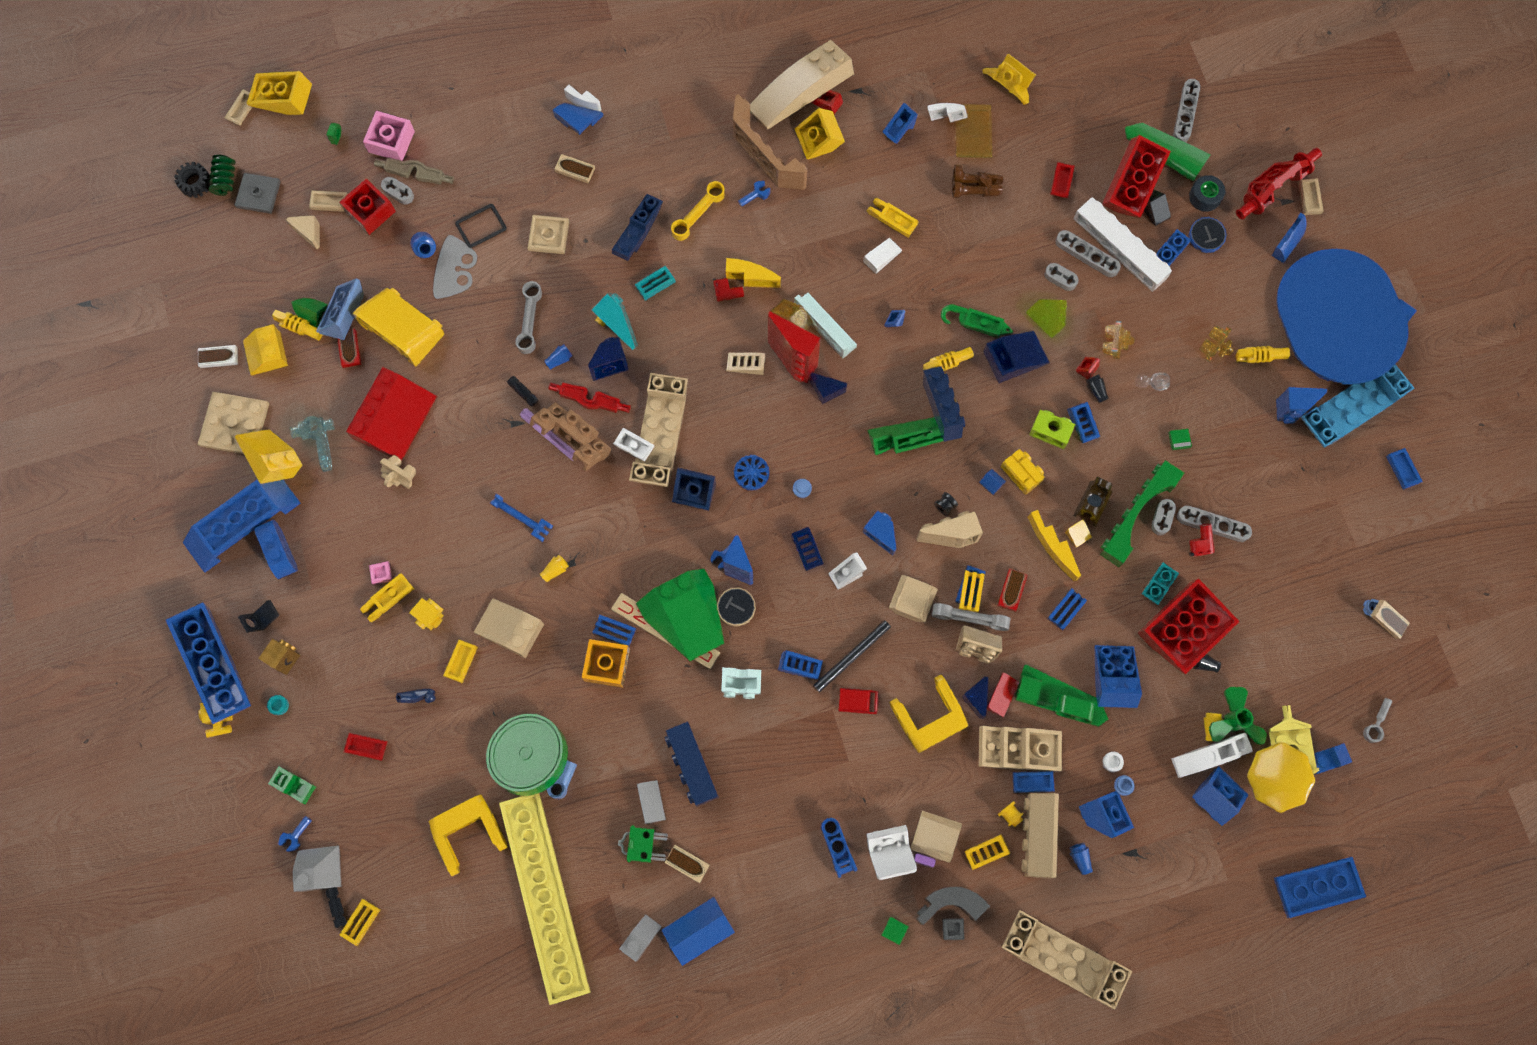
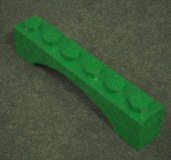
M1166 460L1161 465L1157 464L1151 472L1154 474L1152 479L1147 478L1141 487L1144 489L1141 495L1137 493L1131 501L1134 504L1133 507L1125 510L1121 516L1124 519L1122 523H1117L1111 531L1113 536L1110 540L1106 538L1100 547L1103 549L1100 555L1117 567L1124 564L1134 549L1131 547V532L1140 510L1156 495L1165 491L1170 493L1184 475L1183 471Z

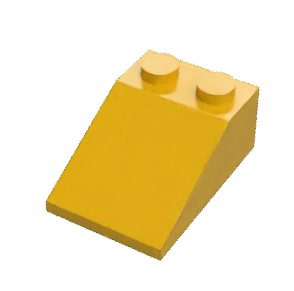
M300 71L256 73L246 104L251 107L286 115H303L312 83Z
M270 429L235 436L260 484L293 478L302 467V463L294 449Z

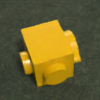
M421 598L409 613L417 619L415 623L423 630L426 627L432 630L441 624L442 617L444 616L441 612L444 609L430 598L427 601Z

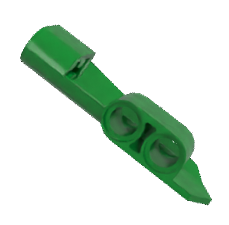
M1145 123L1125 127L1126 139L1131 140L1141 135L1170 150L1171 152L1165 164L1192 182L1211 156L1209 153Z
M1024 665L1015 701L1055 711V714L1061 717L1097 727L1108 720L1104 708L1098 707L1096 697L1029 665Z

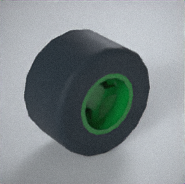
M1212 175L1198 178L1189 193L1192 206L1203 212L1216 209L1224 199L1226 193L1225 186L1219 178Z

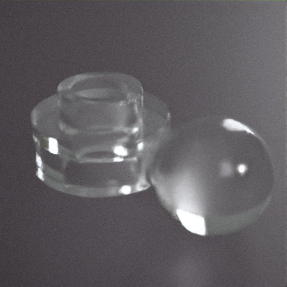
M1164 372L1155 373L1151 378L1145 374H1140L1135 378V385L1140 389L1151 385L1153 389L1162 391L1170 386V376Z

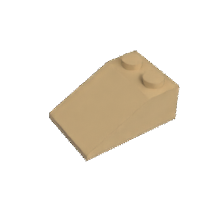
M492 598L474 633L526 659L544 623L522 610Z

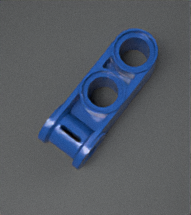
M834 818L823 820L821 831L838 878H841L845 873L856 872L855 861L852 854H850L838 821ZM828 821L833 822L836 826L833 833H828L825 830V824ZM837 840L843 844V849L838 853L832 849L833 842Z

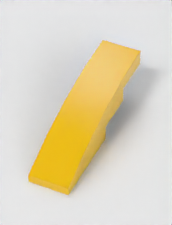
M1039 511L1031 512L1028 519L1047 553L1073 581L1078 580L1081 574L1067 540L1059 543L1053 525L1045 527Z

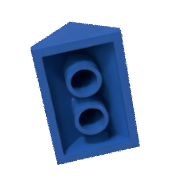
M737 535L734 537L723 561L725 575L751 585L753 584V570Z
M715 897L662 929L671 950L682 966L735 933Z

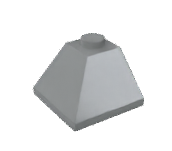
M339 846L299 850L297 852L293 867L294 892L342 887Z

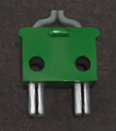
M632 825L630 832H626L623 838L618 841V846L621 847L622 853L627 855L628 863L631 861L651 863V860L665 861L666 858L652 857H666L665 854L652 853L653 839L664 841L668 839L665 837H654V835L668 837V834L654 832L655 829L635 828ZM648 832L649 838H644L643 833ZM629 835L628 852H625L622 842ZM645 852L647 854V858L642 859L640 856L641 853Z

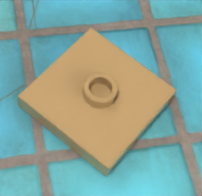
M533 215L528 251L565 254L569 218Z

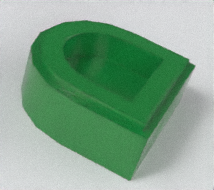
M331 123L326 134L330 143L335 145L338 144L342 132L341 126L338 123Z

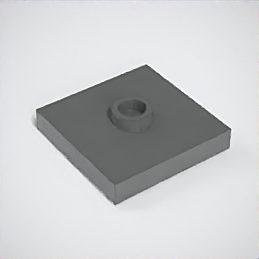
M244 173L235 207L272 214L281 183L280 179Z

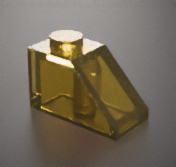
M785 299L771 310L772 313L805 330H808L809 326L813 323L802 305Z

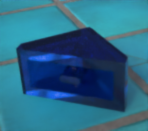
M811 373L810 383L822 404L846 393L848 384L846 382Z
M983 677L961 696L980 719L986 717L989 677Z

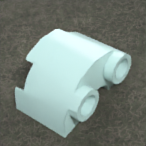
M722 667L721 691L724 693V697L735 698V695H743L744 699H755V695L761 693V670H740Z

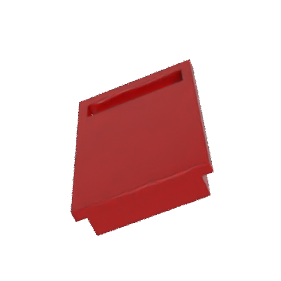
M840 688L838 712L877 715L878 691ZM870 693H875L874 712H869Z

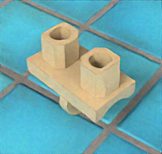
M395 455L388 460L383 458L380 461V464H382L381 477L385 479V486L390 487L393 484L399 486L401 484L407 489L412 486V479L416 474L414 467L407 465L404 469L399 468L401 460Z

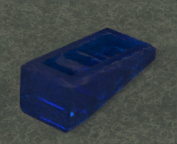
M809 527L791 534L805 571L824 564ZM807 535L808 538L798 541V538ZM810 542V546L801 549V545ZM810 550H813V551H814V553H811V554L806 555V556H804V554H803V553L808 552V551H810ZM814 557L817 558V560L807 564L806 560Z

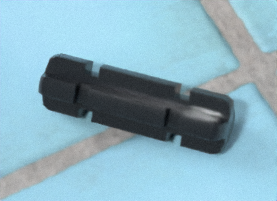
M515 376L508 379V385L512 389L514 388L530 406L533 407L537 404V397Z
M329 888L325 893L327 899H330L328 903L332 917H335V920H333L335 928H340L347 923L346 917H343V906L340 897L338 898L337 896L339 895L338 888Z

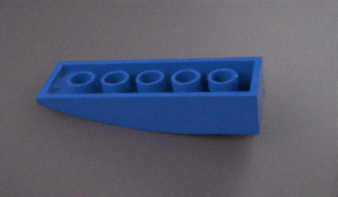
M205 603L198 604L166 619L212 724L250 707V701L213 615Z

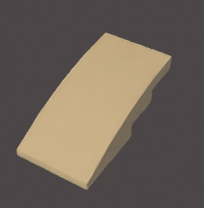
M980 726L979 767L1062 771V731Z

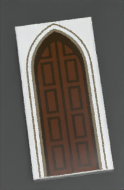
M236 345L198 348V366L200 368L238 365V349Z

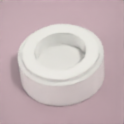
M1109 752L1103 757L1102 763L1107 771L1117 772L1122 769L1124 760L1119 753Z

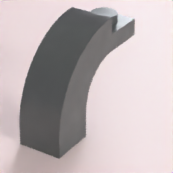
M962 887L942 888L924 898L930 905L928 907L924 905L917 912L919 916L916 920L921 925H924L940 908L954 905L961 908L973 921H976L990 905L981 896L969 889Z

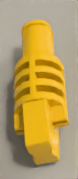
M275 310L272 314L274 321L278 322L279 326L300 336L307 335L318 341L323 336L316 332L317 327L310 325L307 320L290 312L283 313Z
M1271 346L1246 347L1245 349H1238L1235 357L1237 362L1267 363L1275 359H1289L1290 349L1288 347L1273 348Z
M971 347L957 352L949 351L943 355L941 354L923 364V370L941 366L943 371L957 367L960 362L974 358L973 350Z

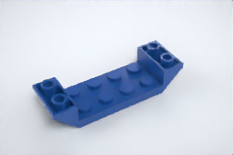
M257 479L191 526L183 544L203 572L206 573L221 562L218 557L221 553L255 530V527L262 525L279 511L286 515L301 504V502L284 480L260 484Z

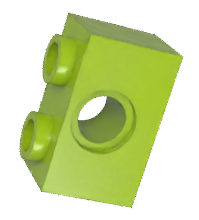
M1040 410L1029 435L1065 449L1075 424L1068 418L1055 416L1051 411ZM1049 425L1055 426L1057 431L1050 430Z

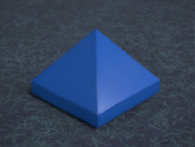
M892 310L884 326H902L905 310Z

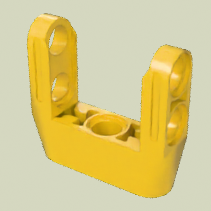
M942 674L934 678L935 688L949 713L917 730L904 705L897 698L889 702L902 729L918 753L968 727L961 706Z
M482 795L475 796L428 821L435 844L451 876L460 873L458 859L447 836L479 819H482L492 843L497 846L498 850L502 851L508 848L499 825Z

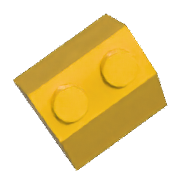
M818 108L795 128L806 159H812L833 152L845 142L833 111Z
M274 324L255 329L243 340L251 376L288 366L281 333Z

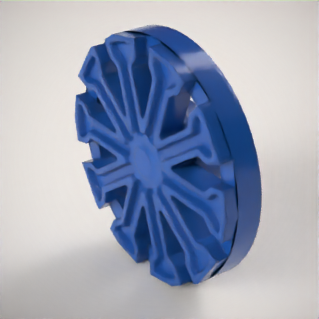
M756 455L745 456L736 463L734 477L740 487L746 490H757L767 483L769 467L764 459ZM746 480H749L748 485H744ZM752 481L756 483V486H752Z

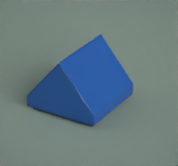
M991 469L979 483L994 495L1006 481Z

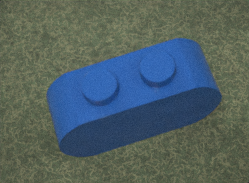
M273 519L255 527V534L274 576L277 579H281L298 571L297 564L278 523Z

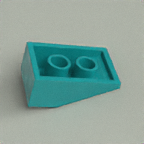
M607 293L592 311L634 350L638 343L625 306L622 304L623 299L616 293Z

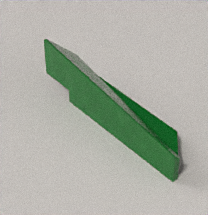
M935 417L868 430L875 455L893 449L897 454L943 441Z

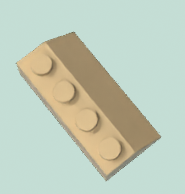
M1031 793L1027 795V798H1024V810H1027V819L1024 818L1023 831H1026V839H1023L1022 842L1025 860H1022L1021 868L1022 872H1025V877L1056 878L1059 794Z

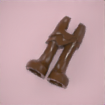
M954 165L952 197L959 198L962 195L982 194L983 197L1000 196L1004 191L1003 187L1000 186L1004 178L1001 175L977 172V175L966 174L963 172L961 165ZM963 183H977L978 186L963 185Z

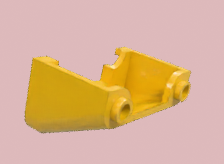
M385 288L352 313L360 326L371 332L373 331L397 349L401 355L409 358L408 362L415 367L444 336V332L441 329L442 325L437 320H431L402 299L400 293L394 288Z

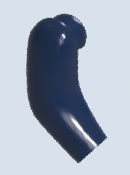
M429 688L399 692L396 694V700L398 703H416L425 699L426 703H431L436 699L434 695L436 692L434 689Z

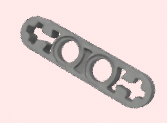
M1188 79L1182 88L1173 137L1184 142L1188 141L1192 132L1200 92V83L1196 79ZM1189 86H1193L1194 89L1191 94H1189ZM1185 100L1191 101L1192 104H1193V106H1191V107L1186 106V105L1184 104V101H1185ZM1181 116H1187L1190 121L1183 122ZM1182 128H1185L1183 132L1184 137H1181L1180 134Z
M1063 230L1058 233L1056 245L1060 249L1107 277H1114L1118 274L1121 268L1118 260L1070 231ZM1066 237L1067 241L1062 242V239ZM1081 245L1084 247L1085 252L1079 253L1075 247ZM1098 255L1101 261L1094 262L1091 256ZM1111 265L1114 266V269H1112V271L1109 270V267Z
M1183 506L1177 513V519L1180 523L1200 529L1199 525L1202 524L1200 518L1206 516L1210 520L1213 534L1238 542H1244L1252 535V529L1246 523L1195 507ZM1187 511L1188 515L1192 517L1185 519V515L1182 513ZM1225 522L1228 525V531H1221L1219 523ZM1241 529H1244V533H1246L1243 537L1238 532Z

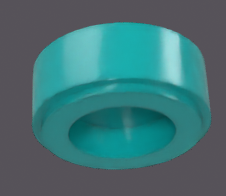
M274 695L268 700V711L274 715H283L289 708V702L281 695Z

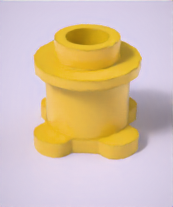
M1014 801L997 814L999 817L1003 816L1008 822V827L1010 825L1016 827L1023 821L1021 816L1024 813L1018 811L1014 806Z

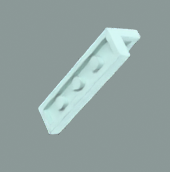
M809 293L803 297L797 295L794 298V307L842 358L857 347V344Z

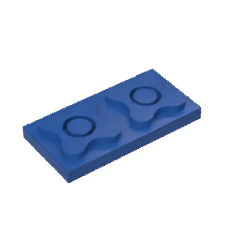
M1353 857L1274 877L1287 918L1366 897Z

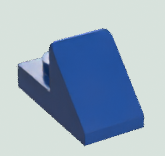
M903 103L885 127L883 133L894 143L898 144L906 131L914 128L918 114L906 103Z
M1345 743L1314 753L1316 767L1319 768V771L1314 775L1352 762Z

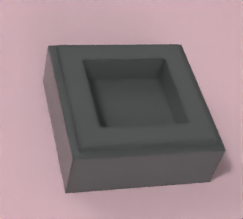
M964 918L942 919L943 940H964Z

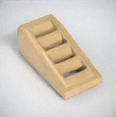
M728 353L726 371L763 375L765 353ZM733 358L737 359L736 366H732ZM740 359H744L743 366H740ZM748 360H751V366H747ZM755 360L759 361L758 366H755Z

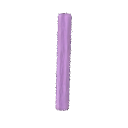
M525 408L520 413V416L530 424L531 417L534 414ZM535 424L532 426L541 434L542 428L539 425ZM553 430L544 435L548 441L572 460L575 451L555 435Z

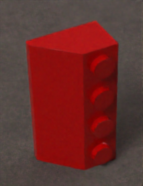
M1141 135L1132 138L1102 205L1117 213L1141 218L1171 151Z

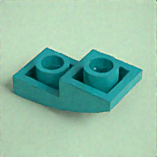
M1162 563L1143 590L1142 595L1159 605L1179 573L1165 563Z

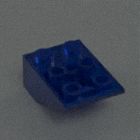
M1034 331L1004 336L986 343L983 351L999 384L1050 363Z

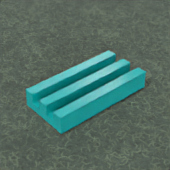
M665 265L637 282L635 287L646 301L675 283L676 280ZM663 273H666V275L662 276L659 279H656L651 284L642 289V286L659 277Z

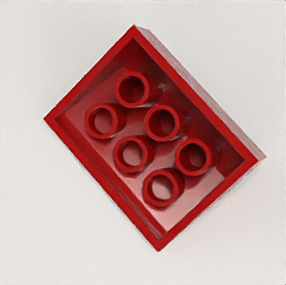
M769 312L768 344L796 381L808 383L818 366L821 338Z
M382 367L346 432L352 439L392 457L395 455L402 461L437 396L400 374Z
M1198 578L1183 588L1137 634L1154 651L1185 675L1240 621Z

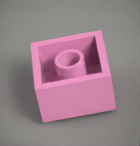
M376 111L363 143L369 153L403 161L415 131L410 120Z

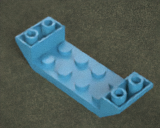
M1395 364L1390 371L1381 377L1369 382L1353 384L1318 408L1316 407L1303 415L1301 419L1325 448L1373 418L1415 388Z

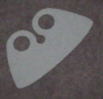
M452 235L447 236L438 258L433 293L436 299L461 293L472 284L471 274L462 270L457 272L455 267L460 266L464 269L473 267L477 262V254L466 243ZM465 254L472 255V263H462V256ZM461 275L468 277V283L464 286L457 283V278Z

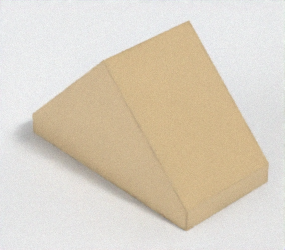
M315 216L288 217L286 219L290 227L316 249L320 247V223Z

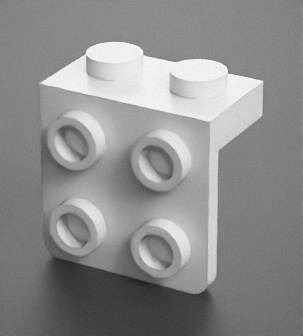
M906 825L867 833L868 850L877 879L883 880L917 871L909 845Z

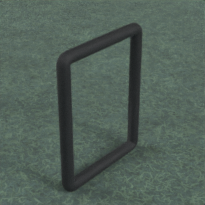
M489 204L455 222L457 229L469 248H473L507 229L493 204ZM492 208L503 228L470 244L459 223Z

